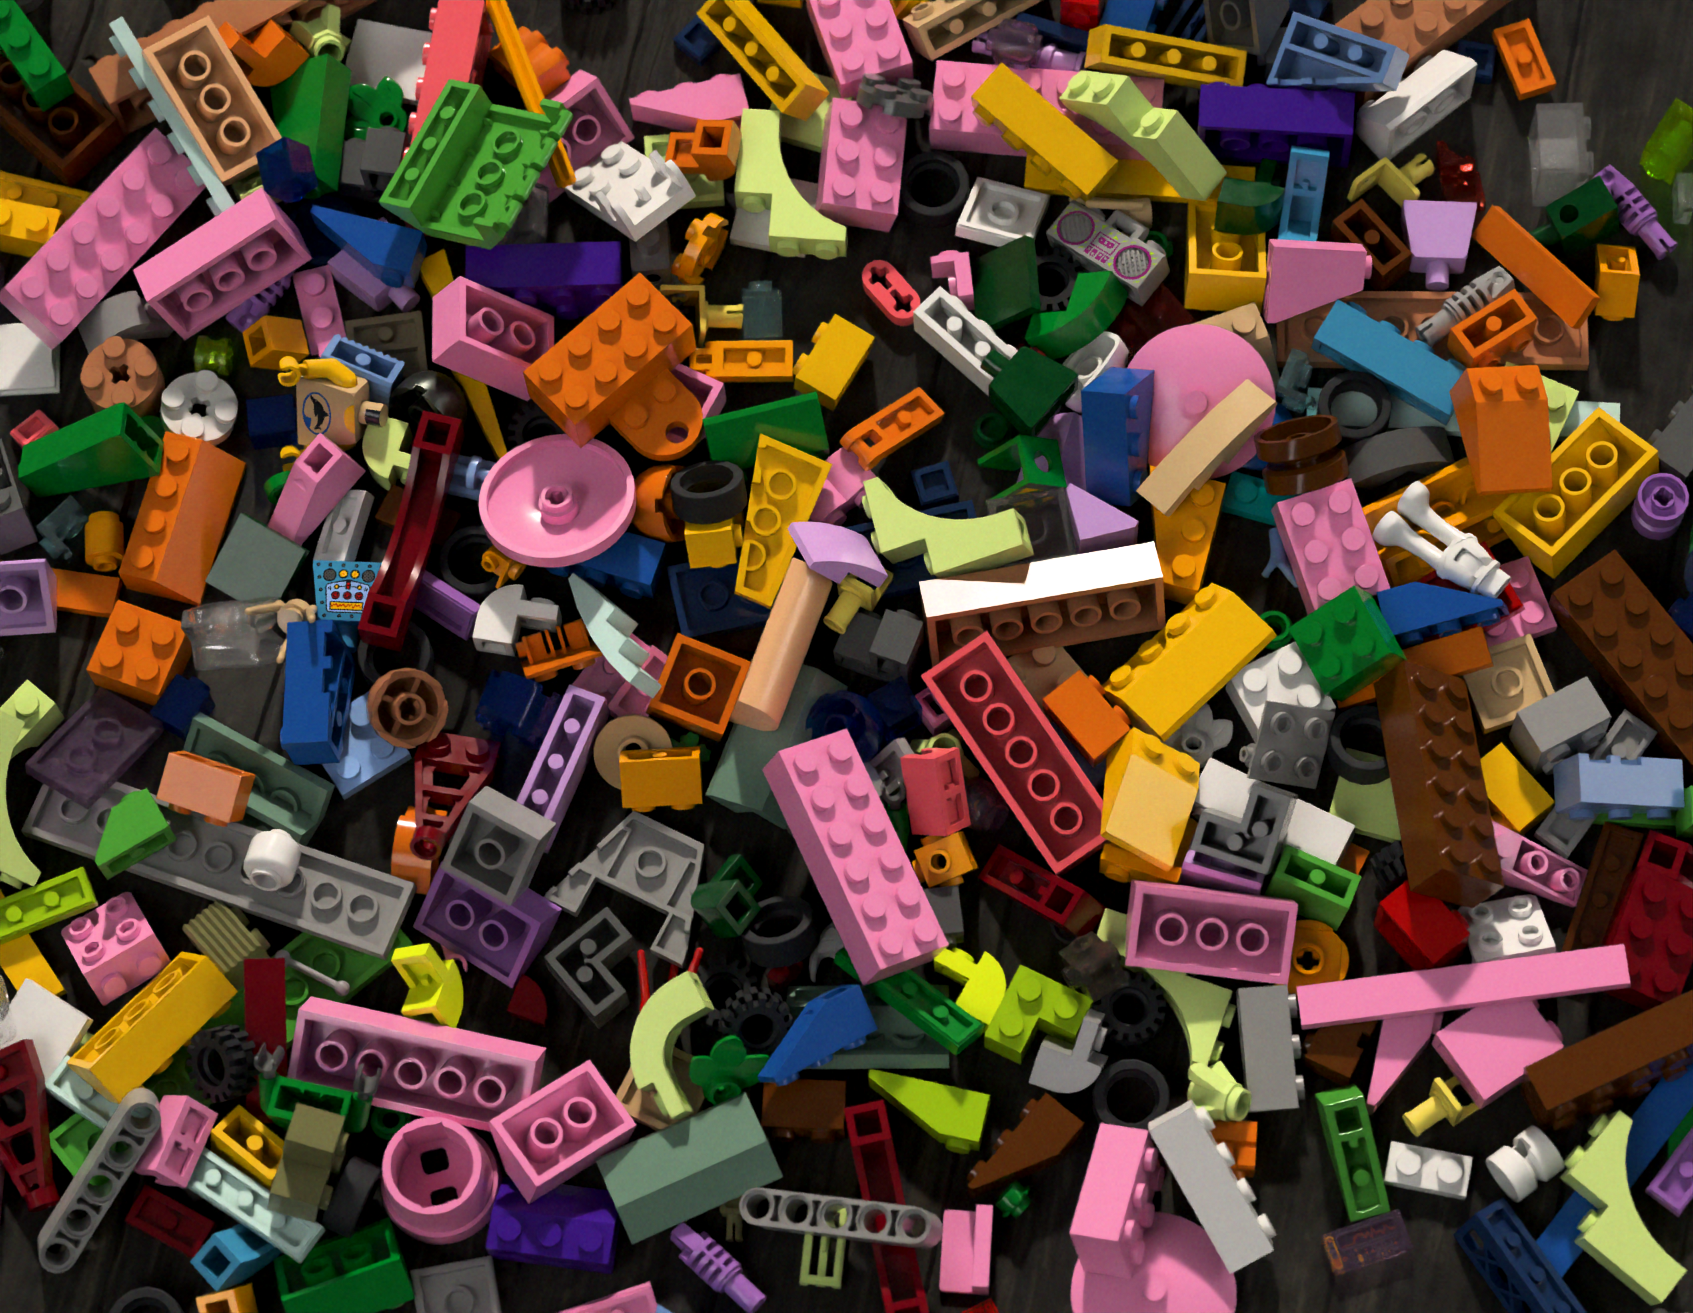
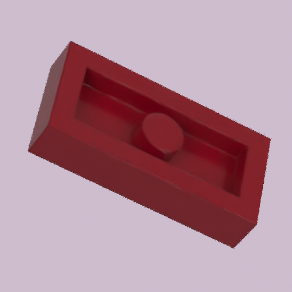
M147 1185L144 1186L124 1219L127 1224L191 1259L211 1238L217 1228L215 1222Z

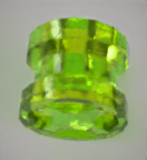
M199 335L195 348L196 373L202 370L217 371L219 375H229L233 361L232 339L222 337L217 341L211 340L209 336Z

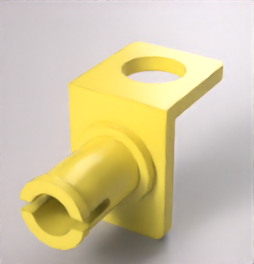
M1422 153L1416 155L1414 159L1400 169L1387 157H1384L1354 179L1347 198L1352 202L1378 184L1402 208L1403 200H1418L1420 191L1415 185L1434 173V165L1430 159L1421 164L1427 157Z
M705 285L660 286L659 292L664 297L676 293L686 294L683 297H672L673 303L679 299L683 302L684 306H695L696 347L703 346L708 328L742 329V304L708 305V301H705Z
M885 569L888 577L875 590L858 581V577L854 574L846 575L840 584L837 583L838 595L840 596L828 615L824 617L823 622L830 629L844 634L860 607L873 612L892 582L893 573Z
M1455 1076L1445 1083L1440 1077L1436 1078L1429 1093L1431 1097L1408 1113L1403 1114L1402 1117L1405 1124L1416 1137L1443 1118H1447L1454 1127L1479 1110L1475 1103L1461 1106L1451 1093L1455 1086L1460 1085Z

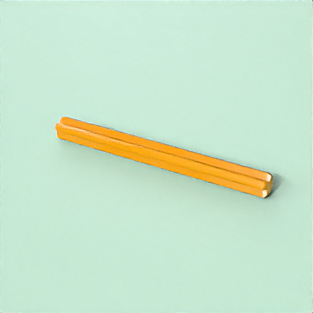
M486 0L485 3L526 110L546 115L539 105L544 95L506 0ZM560 139L548 161V165L558 188H565L573 185L576 182V177Z

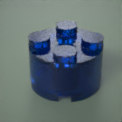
M492 669L474 712L476 716L475 722L482 725V730L500 738H504L507 732L511 733L512 736L519 739L518 743L522 746L539 751L563 697L553 691L551 698L542 694L543 685L510 672L502 671L499 674L495 669Z

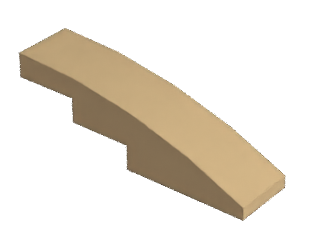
M1246 379L1188 432L1136 491L1169 518L1193 488L1199 491L1223 461L1229 464L1278 403L1249 379Z

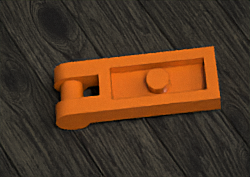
M918 387L844 434L839 443L847 452L853 451L859 458L858 463L865 471H869L880 460L939 424L945 413ZM868 437L875 444L872 447H869L864 442Z

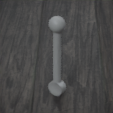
M280 950L275 954V958H285V967L290 966L333 988L338 996H345L349 993L350 985L346 981L341 980L337 982L292 959L290 953L286 950Z

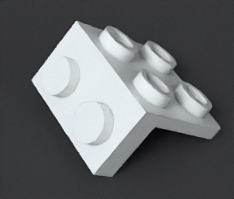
M1527 894L1484 902L1473 909L1463 906L1458 910L1469 924V929L1467 930L1471 934L1467 944L1472 955V964L1556 953L1555 943L1535 895Z

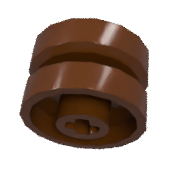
M1311 415L1294 418L1265 428L1254 436L1258 459L1268 463L1262 469V477L1267 493L1281 496L1302 494L1331 486L1349 475L1346 453L1344 450L1335 447L1342 441L1337 417L1332 415Z

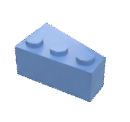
M1293 12L1266 84L1278 89L1301 86L1313 91H1325L1330 88L1342 89L1345 92L1396 91L1410 55L1397 46Z
M1578 753L1553 765L1555 814H1569L1570 820L1594 819V814L1608 813V820L1632 819V813H1647V820L1671 819V813L1685 808L1682 759L1639 757L1637 760H1620V756L1608 755L1606 760H1589V754Z

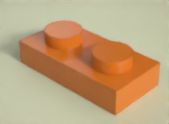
M1529 18L1493 30L1492 38L1495 45H1497V50L1519 101L1555 90V78Z

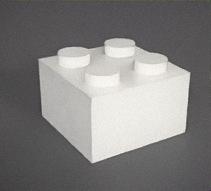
M1296 641L1247 664L1226 684V691L1254 742H1256L1266 700L1334 712L1336 710L1331 697L1324 695Z

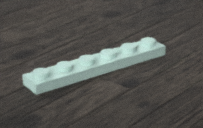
M121 16L109 23L115 33L109 40L120 58L128 55L134 65L128 72L139 90L145 87L149 90L153 97V100L148 102L149 107L159 123L165 119L173 130L167 137L178 155L186 152L192 164L186 168L197 187L203 184L206 185L212 196L206 202L216 217L235 205L144 59L141 54V46Z

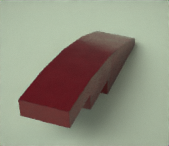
M285 958L243 959L245 1031L249 1034L246 1041H254L256 1047L252 1049L253 1055L259 1052L263 1043H266V1050L271 1055L274 1054L278 1045L282 1046L285 1056L275 1072L279 1073L280 1076L287 1077ZM256 1075L254 1077L258 1080L257 1085L251 1087L253 1091L246 1094V1110L261 1123H275L261 1109L259 1075Z

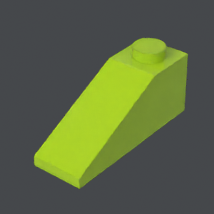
M869 1070V1086L938 1142L946 1144V1149L961 1154H968L970 1149L980 1150L990 1106V1095L884 1071Z

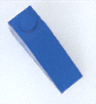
M316 205L312 206L311 214L316 228L385 285L394 288H401L403 285L415 287L428 248L422 231Z

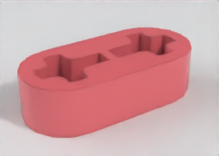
M875 260L868 263L862 272V284L865 293L895 325L909 326L913 324V311L920 306V298L917 292L887 261ZM876 274L879 277L886 275V285L889 289L886 290L879 282L872 284V275ZM895 296L903 304L911 302L909 312L903 309L898 312L896 311L897 303L894 299Z

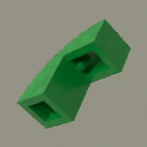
M1112 271L1078 273L1066 311L1033 313L1025 339L1031 347L1038 348L1046 354V357L1052 360L1076 352L1095 340L1111 325L1124 306L1128 293Z

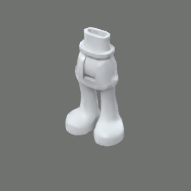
M1419 481L1412 483L1398 502L1397 511L1400 515L1394 511L1388 512L1374 529L1372 534L1373 540L1383 546H1399L1413 553L1437 571V576L1441 579H1448L1461 587L1469 589L1472 594L1478 595L1480 593L1483 596L1497 598L1511 580L1509 575L1499 569L1500 562L1491 558L1489 553L1478 543L1476 536L1471 533H1463L1447 523L1432 510L1429 505L1430 492L1424 484ZM1402 517L1418 525L1448 547L1444 552L1410 528Z

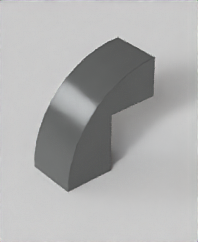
M1436 426L1410 427L1385 432L1341 449L1345 451L1349 466L1348 479H1352L1354 487L1374 490L1408 471L1430 475L1455 463L1445 428Z

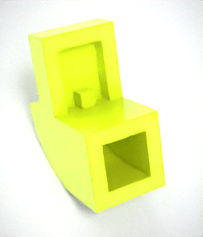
M430 943L395 949L391 962L410 988L401 1010L403 1016L456 1028L463 1008V985L454 960L442 961Z
M945 948L934 958V971L964 986L956 1004L984 1025L983 1032L985 1033L1006 993L1004 972L997 960L987 952L983 953L976 965L973 963L974 958L965 951L958 948H952L950 951Z

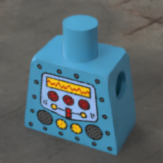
M313 560L318 620H333L351 653L357 652L359 637L357 628L368 592L382 563Z

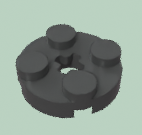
M867 73L863 75L856 101L860 105L871 109L874 102L883 107L882 113L904 118H923L924 112L928 116L931 115L934 101L933 94L927 90L920 89V81L901 77L897 83L885 81L886 79L883 76Z

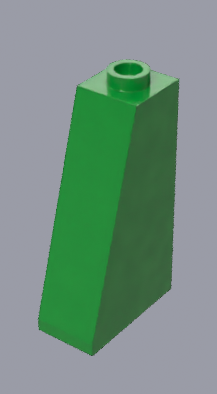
M329 54L305 60L289 78L281 83L270 86L275 126L288 146L280 155L283 182L297 191L300 196L307 199H317L321 195L338 190L352 70Z
M125 402L118 403L24 445L21 462L18 466V479L34 495L42 498L158 476L160 474L164 442Z

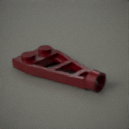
M439 732L435 739L418 746L415 754V831L410 842V850L415 856L424 860H434L440 856L442 849L457 830L469 801L492 782L501 756V742ZM435 771L469 777L460 790L433 785V773ZM429 802L454 806L448 817L427 814Z
M23 1039L0 1050V1097L20 1089L25 1095L26 1117L22 1123L10 1128L4 1124L0 1117V1159L21 1196L25 1197L28 1210L32 1213L56 1206L60 1198L53 1180L45 1077L33 1039ZM30 1132L33 1136L36 1157L34 1161L22 1165L13 1149L12 1140ZM39 1183L40 1188L35 1190L33 1186Z

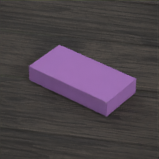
M425 570L414 608L467 641L473 635L478 610L481 605Z

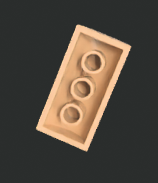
M209 15L142 50L141 54L224 186L233 184L253 174L275 160L287 149L288 146Z
M792 558L729 718L730 722L760 731H775L779 727L833 585L831 579L810 569L804 561Z

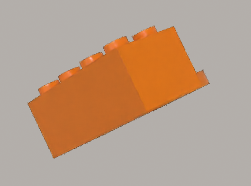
M640 272L523 371L529 397L580 448L609 424L640 454L657 461L679 459L691 452L701 439L704 427L700 403L670 372L696 350L693 324ZM681 427L686 429L689 434L683 442L673 443L667 439V433L672 428Z

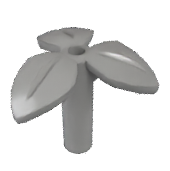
M833 921L822 931L819 944L810 956L809 972L811 981L816 983V974L820 961L825 957L835 959V954L844 947Z

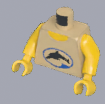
M285 356L280 360V369L292 370L289 373H279L277 376L279 383L283 386L290 387L296 385L298 444L304 445L302 450L292 445L283 447L280 451L281 458L294 456L297 460L319 433L346 451L356 446L357 442L364 436L367 425L385 426L388 418V406L382 403L370 402L369 382L365 378L356 376L353 371L337 359L303 360L302 364H298L296 359L290 356ZM294 462L283 465V470L291 471Z

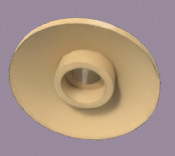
M628 714L617 717L608 722L596 738L594 745L596 768L603 779L615 788L621 790L620 751L626 750L629 744L636 743L641 747V750L673 748L667 731L657 721L647 716Z

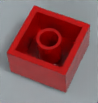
M1408 880L1379 903L1373 926L1413 971L1449 967L1463 956L1471 934L1467 930L1469 929L1468 922L1457 910L1453 909L1450 911L1440 899L1410 891Z

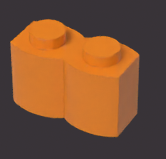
M522 26L518 29V32L545 98L571 78L566 68L569 65V61L558 47L550 48L548 42L538 30L531 32ZM499 43L488 51L487 54L497 73L508 84L516 87L519 91L502 46Z

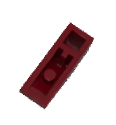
M998 844L978 876L984 883L1084 942L1090 937L1106 908L1083 889Z

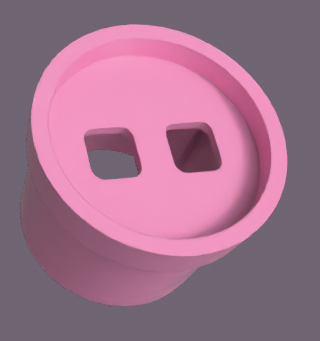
M425 1117L408 1123L390 1140L383 1157L381 1194L384 1207L390 1219L403 1233L417 1241L428 1244H452L473 1236L490 1221L492 1208L503 1180L502 1170L496 1154L478 1134L447 1118ZM436 1149H445L449 1160L448 1169L429 1175L425 1174L421 1163V1155ZM448 1187L456 1189L458 1199L438 1206L432 1205L431 1194L434 1191Z

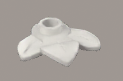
M1205 703L1163 743L1181 753L1188 754L1195 761L1199 762L1200 768L1207 764L1209 758H1212L1214 751L1226 747L1230 743L1233 735L1232 721L1226 719L1213 720L1212 711L1209 705ZM1188 747H1198V749L1191 750Z

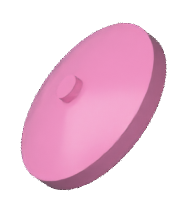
M1192 324L1169 329L1149 340L1136 353L1127 367L1155 370L1148 464L1155 467L1159 465L1194 426L1246 379H1249L1276 401L1274 382L1268 366L1261 355L1239 335L1217 326ZM1276 407L1229 464L1223 461L1209 479L1219 478L1236 471L1257 454L1254 436L1259 431L1273 425Z
M567 434L549 435L525 442L509 451L497 461L488 472L481 486L479 512L487 537L504 555L531 566L563 567L589 560L617 542L633 519L637 502L636 487L629 465L611 446L592 438L580 448Z
M1154 1212L1153 1223L1150 1228L1145 1227L1142 1237L1144 1241L1142 1262L1140 1265L1135 1264L1131 1279L1083 1271L1079 1259L1073 1272L1071 1283L1072 1313H1235L1237 1289L1234 1273H1229L1206 1231L1194 1222L1177 1215Z

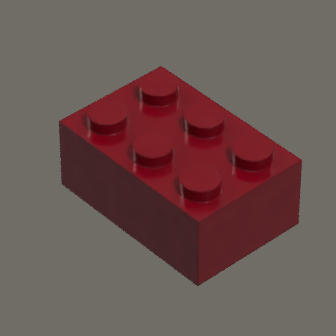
M1639 866L1625 876L1600 947L1624 944L1631 984L1629 988L1605 990L1602 992L1646 1011L1681 995L1693 961L1692 887L1644 866Z

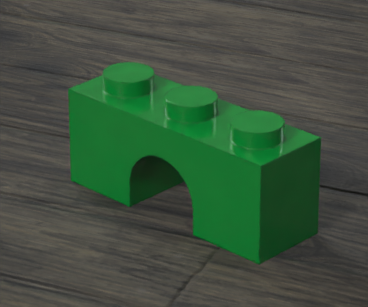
M0 0V53L3 57L6 55L22 84L42 112H44L75 91L65 69L15 0Z

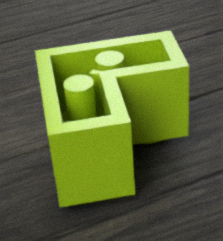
M1020 964L984 1034V1047L1021 1065L1038 1030L1055 1038L1076 1044L1083 1019L1089 1009L1093 1008V999Z

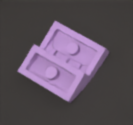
M792 522L787 528L808 567L838 584L842 582L849 572L878 588L888 577L864 535L841 526L820 522Z

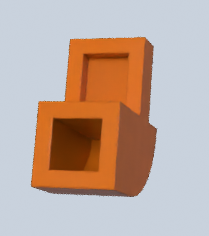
M272 19L265 24L251 41L227 21L218 29L247 80L254 86L266 87L283 82L310 56L295 37Z
M697 119L695 133L670 132L665 162L671 159L683 174H704L708 181L728 179L734 175L742 138L741 131L734 120Z
M408 806L406 814L400 815L396 827L392 850L391 875L415 883L417 887L415 893L427 895L439 868V857L434 860H424L411 852L410 842L415 831V807ZM431 807L427 808V814L446 817L448 815V811L436 810Z

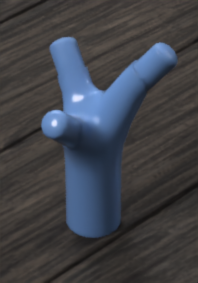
M1277 527L1269 530L1270 559L1262 572V576L1268 578L1271 572L1278 567L1293 587L1297 588L1298 586Z

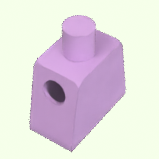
M1403 200L1400 223L1404 245L1412 252L1409 271L1426 273V288L1428 290H1447L1449 288V274L1463 273L1477 209L1476 202Z
M382 217V218L379 220V221L387 222V220H386L384 217ZM343 250L327 261L332 277L376 311L384 309L393 301L403 312H408L420 300V296L412 287L403 285L401 288H394L385 285Z

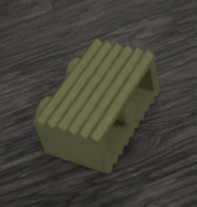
M215 899L214 904H209L208 909H203L201 914H196L195 919H190L189 924H184L182 930L202 955L207 956L238 991L244 986L243 959L270 958L266 950L271 945L257 928L251 932L246 929L250 922L238 907H231L229 909L222 901Z

